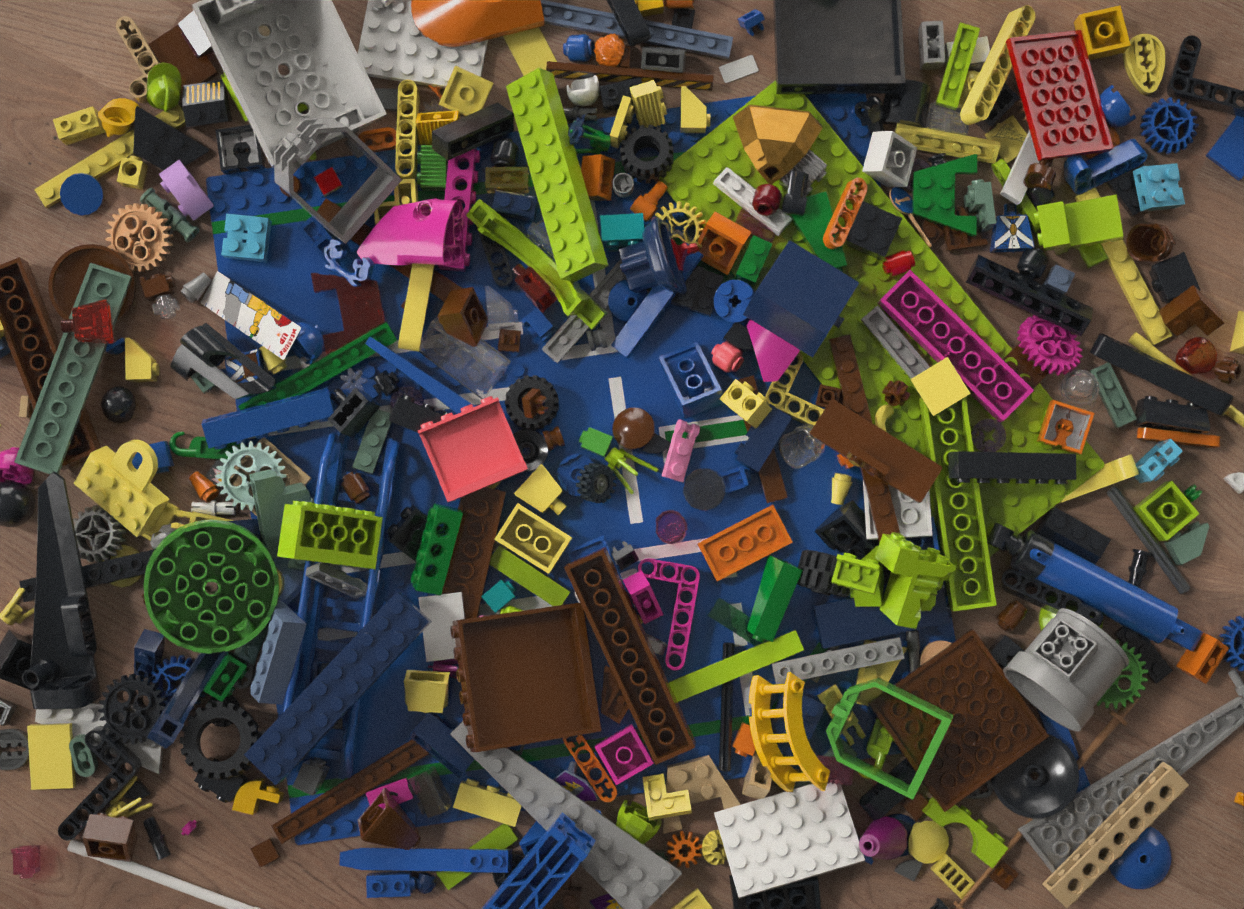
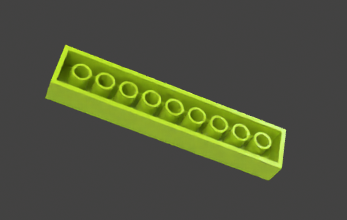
M537 68L507 85L506 89L560 279L576 282L609 265L574 144L569 143V127L554 75L549 71Z
M966 397L934 416L923 399L919 398L927 458L942 466L941 472L931 487L941 555L950 559L949 562L956 566V570L945 581L950 611L997 606L979 483H977V479H970V483H957V479L949 478V452H974Z

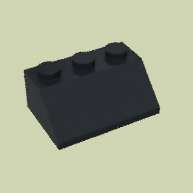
M1145 396V398L1137 401L1135 413L1137 419L1134 420V426L1198 434L1210 432L1207 409L1200 408L1195 403L1181 405L1178 404L1179 401L1166 399L1165 402L1157 401L1158 398L1154 396Z
M1056 507L1051 508L1045 514L1036 530V533L1047 537L1057 545L1093 564H1096L1102 557L1111 541L1110 538Z

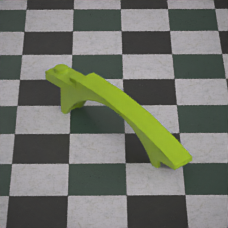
M478 199L466 214L479 227L477 229L479 232L516 255L548 285L558 298L563 312L567 316L577 315L591 329H595L608 314L579 286L580 284L577 281L571 282L560 279L556 262L481 199Z

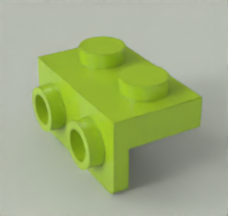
M850 553L837 554V564L831 582L875 595L882 571L881 566L877 565L878 562L865 558V561L856 559L857 556Z

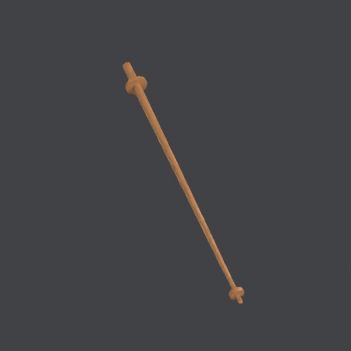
M1136 696L1132 697L1134 704L1127 700L1126 708L1122 706L1117 713L1113 710L1108 712L1112 719L1076 761L1078 770L1088 761L1119 723L1126 727L1128 723L1124 720V717L1139 701ZM1029 818L1025 824L1032 821L1033 819ZM1019 831L1007 844L1008 850L993 869L988 867L959 903L956 900L953 904L956 906L954 909H965L963 907L965 902L1023 836Z

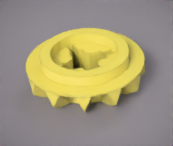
M719 830L709 832L702 843L703 856L712 865L724 864V861L727 860ZM717 844L722 845L721 848H719V852L713 851L715 850V848L718 847Z

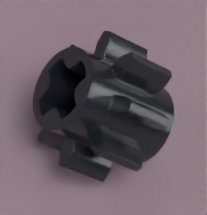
M385 370L374 378L376 384L373 387L379 395L384 393L387 397L399 389L396 383L400 380L394 372L389 374Z

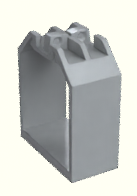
M334 118L303 119L296 126L301 134L296 136L290 132L285 139L291 145L285 148L280 144L274 151L275 183L330 233L346 244L398 186L402 179L347 126ZM341 132L378 168L328 223L294 192L293 174L316 151L329 133Z

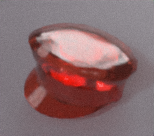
M1195 337L1188 340L1176 354L1175 363L1190 374L1207 373L1216 364L1217 351L1208 339Z

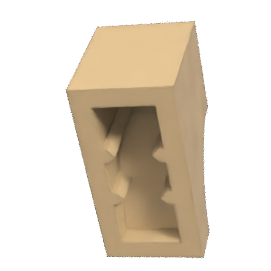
M756 750L745 776L742 794L756 799H764L770 791L772 778L767 766L762 765Z

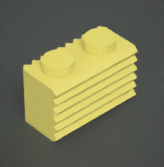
M654 80L630 87L639 126L644 125V128H648V125L656 127L657 125L665 124L664 115H667V110L664 102L661 103L660 100L664 98L661 86H656Z

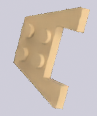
M709 755L667 766V793L688 790L691 804L721 797L724 810L741 805ZM679 816L664 818V834L682 829Z

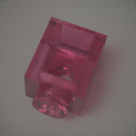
M40 845L17 846L11 849V853H13V875L19 874L20 879L32 878L33 874L40 871ZM23 860L27 863L26 867H23Z

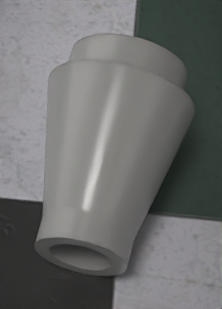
M203 272L183 285V289L180 292L188 301L193 303L195 300H199L212 280Z

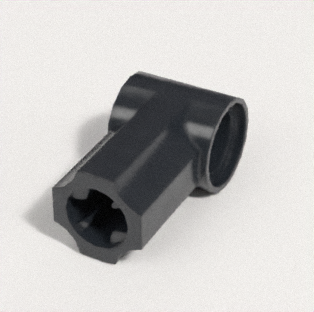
M801 171L790 172L787 194L785 193L782 205L783 213L804 215L809 174Z

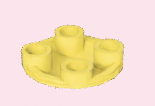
M934 821L915 823L908 838L909 854L917 861L925 864L939 861L946 854L949 846V837L946 830Z

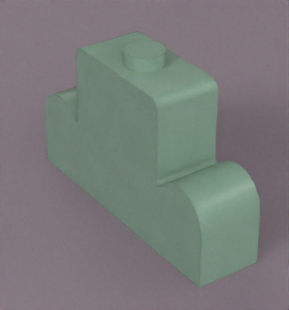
M274 470L249 474L261 541L269 551L272 559L280 558L277 556L285 504L293 505V501L314 503V500L310 498L309 490L303 483L285 486L283 479Z

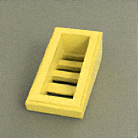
M947 854L930 868L961 900L975 884ZM948 863L951 865L943 874L940 873ZM955 869V874L948 880L946 877ZM961 874L963 877L953 885L952 882ZM967 880L969 882L968 885L960 892L958 888Z

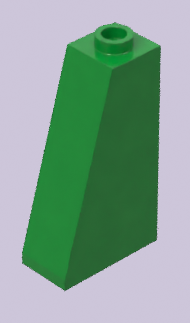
M827 191L808 196L803 216L787 214L792 218V222L813 255L843 272L847 262L842 246L836 249H829L823 242L824 233L833 215Z
M771 555L768 556L747 627V631L753 634L752 638L763 643L765 640L773 642L802 573V570Z

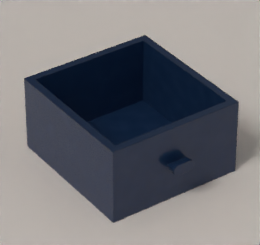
M789 240L755 291L743 315L813 358L832 326L835 325L839 328L845 318L839 315L859 282Z

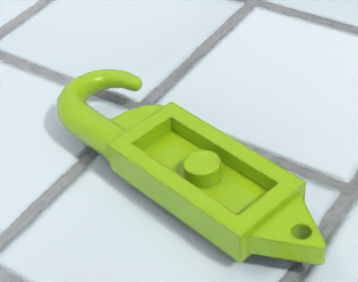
M877 716L866 745V751L872 758L876 759L874 767L882 770L893 739ZM858 772V774H859L860 776H862L863 778L871 779V778H869V777H867V776H865V775H863V774H861V773Z

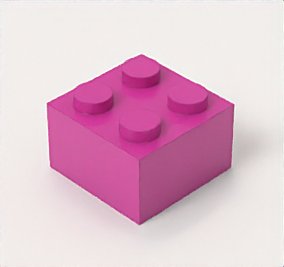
M633 724L595 745L596 751L616 785L654 764Z

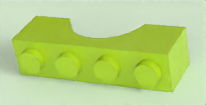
M932 796L922 812L941 827L956 822L965 824L973 838L971 852L993 869L1008 850V847L1003 844L1005 840L997 833L993 835L987 831L988 826L980 819L977 821L970 817L972 812L963 805L959 808L955 804L949 810L943 812Z

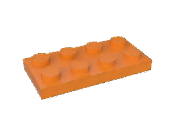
M771 505L699 542L697 545L716 581H719L793 543L774 505Z

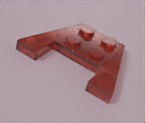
M311 273L315 293L336 289L344 331L323 335L327 355L386 322L377 280L358 281L361 286L354 287L344 277Z

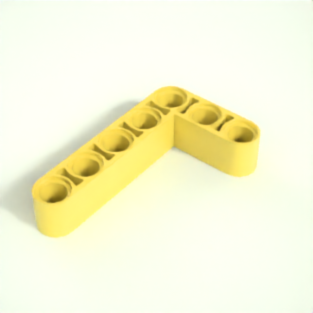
M799 352L796 356L798 364L789 365L783 373L788 376L789 383L783 385L779 381H772L765 397L769 400L770 394H778L780 396L779 403L774 404L769 400L767 404L773 405L791 416L792 419L813 428L816 422L809 420L808 413L815 411L820 417L825 409L788 393L803 361V356ZM796 402L799 405V412H791L788 407L789 403Z

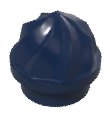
M420 872L419 876L415 879L417 890L422 894L431 892L437 884L435 882L436 876Z

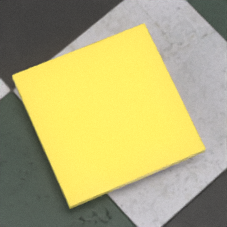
M948 357L910 379L933 416L971 394Z

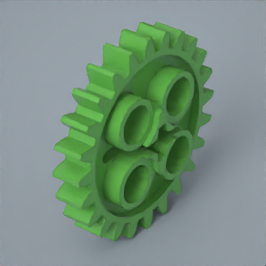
M1127 642L1121 648L1129 659V665L1121 672L1131 671L1132 674L1119 675L1097 702L1098 707L1104 702L1106 709L1109 708L1110 704H1113L1115 710H1117L1118 703H1121L1126 708L1127 700L1134 704L1132 697L1140 698L1141 695L1138 690L1145 691L1146 689L1141 685V683L1148 682V679L1142 677V675L1148 673V670L1141 668L1146 664V661L1139 662L1138 660L1142 656L1141 653L1134 655L1135 647L1128 650ZM1121 679H1127L1130 681L1131 686L1127 690H1122L1118 686V682Z

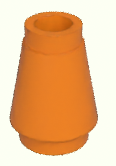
M199 471L194 472L189 477L201 500L207 503L218 496V486Z

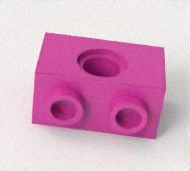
M642 571L622 580L644 625L663 615L654 592Z

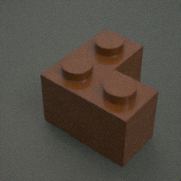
M1194 285L1159 310L1165 326L1177 337L1194 324L1207 336L1225 324L1218 308Z

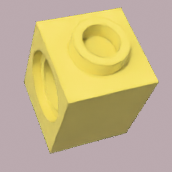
M137 156L122 157L117 182L125 187L143 190L148 165L142 161V158ZM136 167V174L129 176V171Z

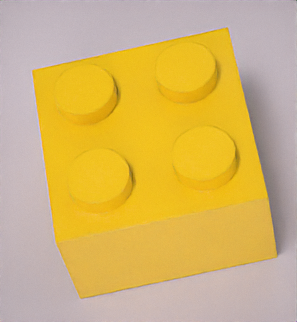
M1121 5L1080 14L1073 22L1075 30H1081L1089 61L1124 53L1131 46Z

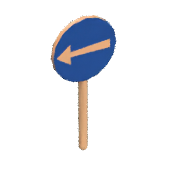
M899 187L892 188L889 193L892 204L898 211L908 215L927 246L931 248L930 241L911 214L912 198Z

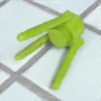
M614 447L606 456L605 461L609 463L607 466L614 471V474L630 494H633L634 491L617 468L620 469L623 466L635 476H638V472L626 463V458L655 472L659 471L658 468L627 453L622 448L618 450Z

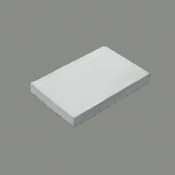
M462 592L441 594V596L419 597L420 611L432 621L423 630L426 662L453 659V649L456 647L455 639L451 637L450 627L453 625L452 621L465 619Z

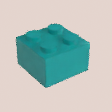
M643 213L600 215L603 248L607 249L608 252L619 251V248H625L643 241Z

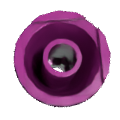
M882 817L878 820H873L859 841L860 851L864 855L883 860L896 859L907 848V831L896 818Z

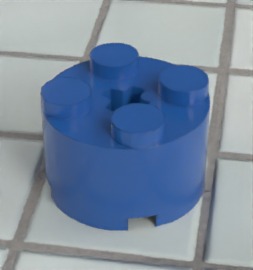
M729 280L721 284L714 295V307L717 314L722 319L733 323H742L749 320L743 313L755 293L754 288L741 280ZM736 296H738V299L741 300V304H737L736 307H734L735 305L731 303L732 299H735Z

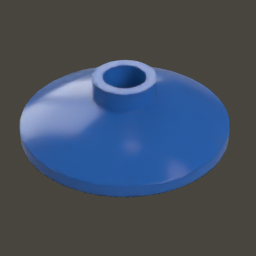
M627 279L619 281L610 290L608 296L609 309L617 319L628 322L648 295V292L644 290L635 293L630 290ZM632 297L634 302L632 305H629L628 299Z

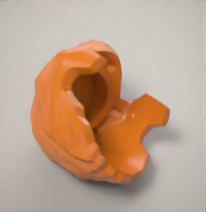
M611 33L596 40L594 53L598 64L616 67L621 62L625 53V44L619 35Z

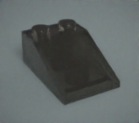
M434 765L409 778V790L412 795H417L420 801L417 805L423 815L426 814L428 818L446 812L453 804Z

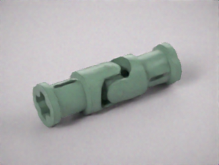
M153 188L147 189L142 194L140 202L148 204L149 207H156L155 212H162L160 218H167L168 220L165 224L171 226L173 231H178L187 243L197 236L200 231L199 228L190 224L186 217L166 199H161Z

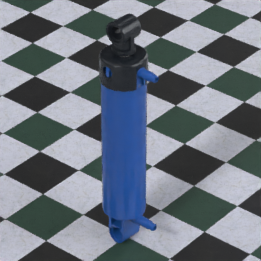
M995 522L987 537V543L999 550L1009 551L1008 553L1012 555L1011 567L1013 569H1017L1032 579H1037L1077 597L1081 602L1101 611L1104 616L1157 644L1167 638L1194 652L1203 632L1178 619V609L1057 545L1054 541L1033 530L1028 531L1023 537L1020 535L1015 536L1012 530Z

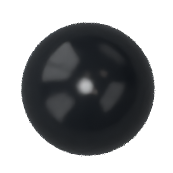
M17 481L0 483V526L12 528L23 525L32 517L35 510V498L32 491L26 485Z

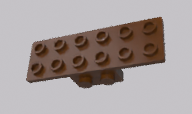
M831 399L810 431L812 437L849 459L850 463L857 467H862L872 477L881 479L917 503L922 502L942 470V466L834 399Z

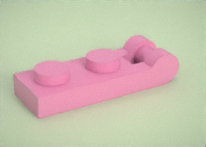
M681 419L677 421L662 477L684 482L695 439L700 431L699 425H689ZM684 432L687 433L686 439L682 438Z

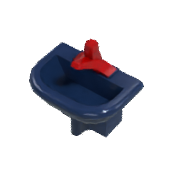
M653 217L651 223L643 230L642 242L619 249L622 259L620 268L626 275L630 290L635 293L659 285L670 292L685 294L687 288L682 274L683 265L687 256L699 251L698 245L696 243L677 245L672 238L669 224L659 217Z

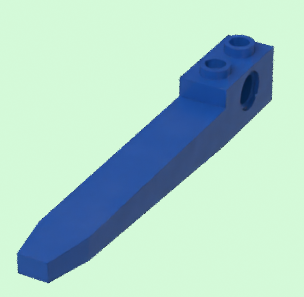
M369 337L365 344L456 414L461 413V408L471 404L372 337Z
M358 848L340 852L339 865L358 870L508 873L512 871V849L411 848L410 850H404L399 848Z

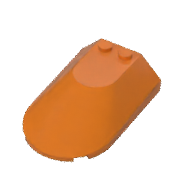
M541 0L411 1L412 17L418 30L426 38L428 37L438 42L439 45L447 47L464 46L544 26Z

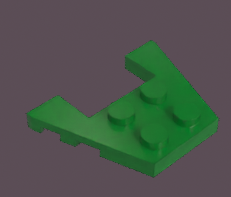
M977 154L914 172L912 215L975 237L977 235V216L955 215V174L976 175Z

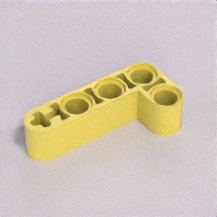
M1132 454L1104 464L1101 470L1068 496L1065 495V498L1059 503L1139 475Z

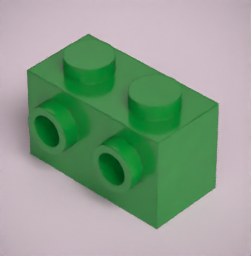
M229 651L203 690L219 701H223L225 697L229 698L235 689L234 684L238 679L241 680L248 670L246 669V662L236 658Z

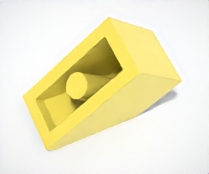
M681 86L680 133H706V127H710V114H706L707 107L686 86Z
M125 338L126 380L130 382L157 381V376H159L160 372L159 364L135 340Z

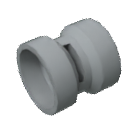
M627 173L617 174L613 179L615 195L621 198L630 196L634 189L633 178Z

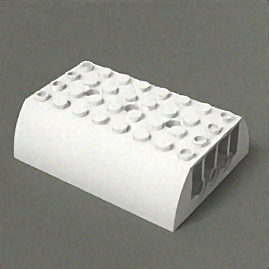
M202 0L192 4V8L272 168H274V151L280 144L285 148L291 145L285 139L290 132L296 136L301 134L296 126L303 119L334 118L355 133L387 115L332 0ZM262 25L267 26L270 29V35H261L259 27ZM286 65L289 68V74L281 75L278 71V66ZM303 103L307 105L308 113H299L297 110L298 104ZM341 132L329 133L316 150L345 136Z

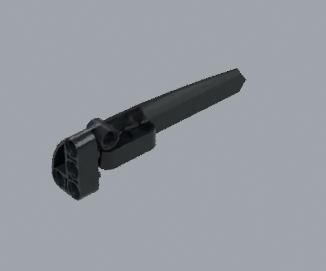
M54 471L38 487L37 564L30 669L23 673L22 679L24 684L31 688L30 694L33 709H77L85 707L102 697L94 654L97 651V642L66 481Z

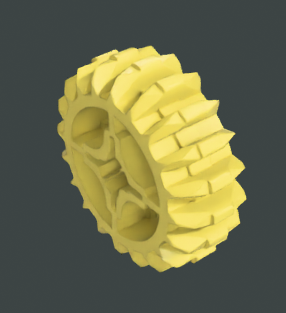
M678 201L677 208H674L673 203H669L670 210H667L664 206L661 207L664 212L663 215L656 212L655 215L664 221L668 220L673 239L680 238L682 242H687L689 245L696 243L699 248L703 247L697 241L704 229L701 228V225L707 222L706 220L699 221V218L703 216L702 212L694 214L697 207L694 206L689 211V203L686 202L684 208H682V203ZM686 213L691 218L679 223L672 214ZM695 223L696 234L691 242L687 231ZM675 224L680 227L684 226V230H682L684 231L683 236L680 234L674 235V230H676L674 229Z

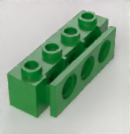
M435 503L433 508L430 507L425 530L422 534L420 549L417 553L415 568L411 576V583H413L412 586L416 591L441 596L463 512L458 508ZM440 524H443V528L441 530L436 531L437 527ZM434 545H438L436 550L431 551ZM433 565L430 571H426L428 566Z

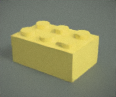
M517 503L494 540L550 574L573 538Z

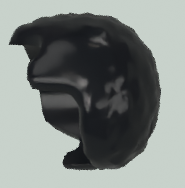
M123 386L113 387L102 397V412L109 421L114 423L128 422L132 419L136 408L135 397L129 389Z

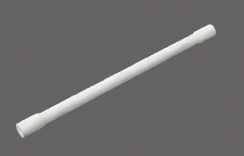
M74 838L70 841L68 851L84 857H90L87 855L84 842ZM90 857L226 909H261L132 861L126 862Z

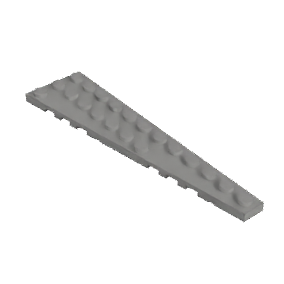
M1239 696L1076 793L1071 803L1060 813L1048 818L1033 819L1018 828L1019 832L1053 873L1162 762L1171 766L1181 776L1244 723V700Z
M463 721L451 733L457 742L546 831L563 812L576 823L575 826L580 831L583 829L596 840L588 856L580 865L624 909H648L682 874V871L661 856L655 854L647 846L641 844L630 834L620 829L612 821L599 814L598 811L507 747L476 753L470 752V748L468 749L466 745L468 730L467 726H464Z

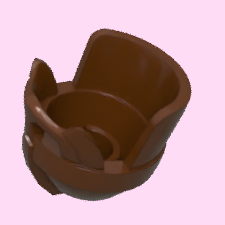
M1137 224L1129 231L1126 239L1127 251L1137 261H1161L1169 256L1173 245H1176V240H1174L1171 231L1166 226L1160 224Z

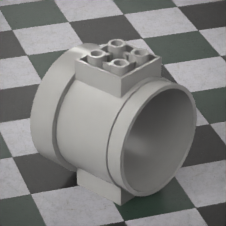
M1061 608L1024 652L1019 651L1013 657L1003 672L1015 689L1034 707L1063 727L1078 732L1095 713L1093 707L1119 677L1121 671L1129 665V659L1123 649L1100 627L1072 610Z

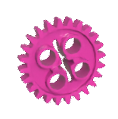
M1036 315L1028 317L1020 325V329L1017 331L1019 334L1017 340L1021 341L1018 346L1025 349L1022 353L1029 355L1028 361H1035V367L1040 365L1042 371L1048 369L1049 374L1055 371L1057 376H1059L1061 373L1064 375L1068 372L1071 373L1078 366L1080 359L1083 357L1080 354L1083 350L1078 347L1081 343L1074 340L1077 335H1071L1070 331Z

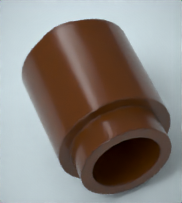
M350 472L342 478L341 486L350 500L354 501L356 505L364 502L371 496L369 493L370 489L359 473L354 474Z
M1014 600L1012 603L1009 602L996 617L998 620L997 625L1005 632L1008 630L1013 632L1026 617L1025 614L1028 610L1017 600Z

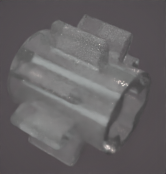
M170 294L156 297V303L152 304L154 314L156 316L160 315L161 319L175 317V310H180L178 300L176 298L172 299Z

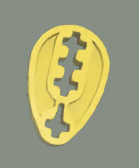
M1139 34L1130 40L1131 46L1123 53V62L1132 84L1142 95L1147 96L1157 90L1162 80L1165 69V49L1157 37L1151 34ZM1141 40L1144 44H1147L1144 47V53H1148V56L1145 58V63L1149 64L1147 69H1145V66H1141V63L1144 61V57L1139 55L1143 50L1141 45L1138 46ZM1147 80L1149 84H1152L1149 89L1143 85Z

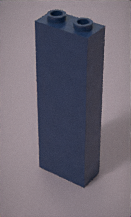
M945 584L937 591L936 603L932 610L921 611V619L916 629L950 622L949 618L952 617V612L950 611V606L946 605L945 596H947V589ZM854 598L813 606L820 644L823 649L916 629L897 626L879 610L880 607H855Z

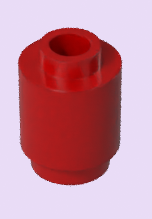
M903 250L884 258L885 262L882 263L885 274H890L891 277L905 273L916 266L910 250L906 252Z

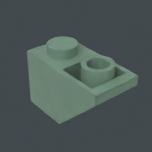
M1194 522L1187 526V531L1183 533L1178 531L1169 540L1164 542L1175 565H1183L1201 555L1209 530L1208 523Z

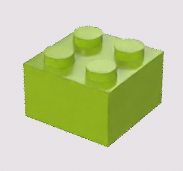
M1173 481L1162 483L1133 507L1140 519L1159 541H1167L1200 514Z

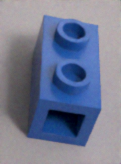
M412 871L368 873L366 876L367 898L411 896L413 890H416V877H412Z

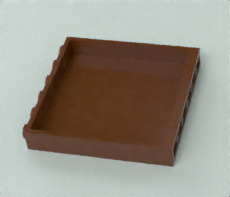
M581 603L452 621L453 625L450 627V632L456 644L453 653L459 665L456 675L462 687L459 696L460 702L464 704L465 708L463 724L465 727L467 726L466 745L468 749L470 748V752L476 753L601 731L586 622Z

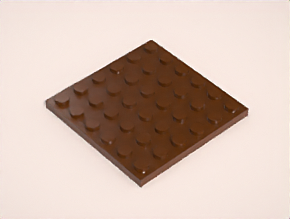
M974 629L969 630L894 684L954 715L922 781L943 812L949 810L1049 737L1018 691L1008 681L1003 670ZM883 692L870 701L868 705L914 771L917 772L942 720Z

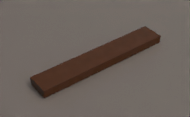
M754 375L738 379L741 384L747 382L755 389L753 393L758 394ZM744 420L746 431L748 432L752 425ZM773 448L758 472L766 503L788 498Z

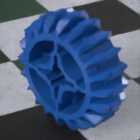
M1169 97L1166 101L1162 98L1158 103L1153 102L1151 108L1148 107L1145 110L1146 114L1141 117V120L1144 122L1140 124V128L1145 130L1141 133V136L1148 137L1145 143H1152L1150 149L1158 147V153L1163 152L1165 149L1166 155L1172 151L1176 154L1180 152V149L1185 150L1187 144L1190 145L1193 142L1192 137L1197 135L1195 129L1198 128L1199 124L1193 123L1197 116H1191L1194 109H1186L1188 103L1180 105V99L1173 102L1172 97ZM1160 112V124L1155 126V117ZM1183 125V135L1178 140V128Z
M1236 616V622L1234 620L1228 621L1230 627H1222L1226 634L1220 633L1219 637L1224 638L1222 643L1229 648L1224 661H1231L1230 667H1237L1238 671L1243 672L1244 660L1239 655L1244 654V631L1242 630L1244 627V617ZM1236 637L1237 644L1234 647V638Z
M180 655L178 659L176 656H171L170 661L167 658L163 659L164 666L162 664L156 665L159 672L152 671L151 674L156 679H152L151 684L158 682L157 690L164 689V677L168 682V689L161 694V697L168 698L163 702V705H167L177 690L175 681L183 680L192 665L193 658L189 657L185 661L184 655ZM178 666L185 668L187 671L178 676L169 670ZM201 692L199 697L203 698L206 696V694L204 692ZM199 698L195 702L197 705L201 703Z

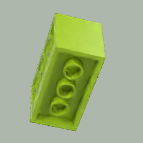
M293 501V505L285 504L277 556L375 569L383 517L375 516V512Z

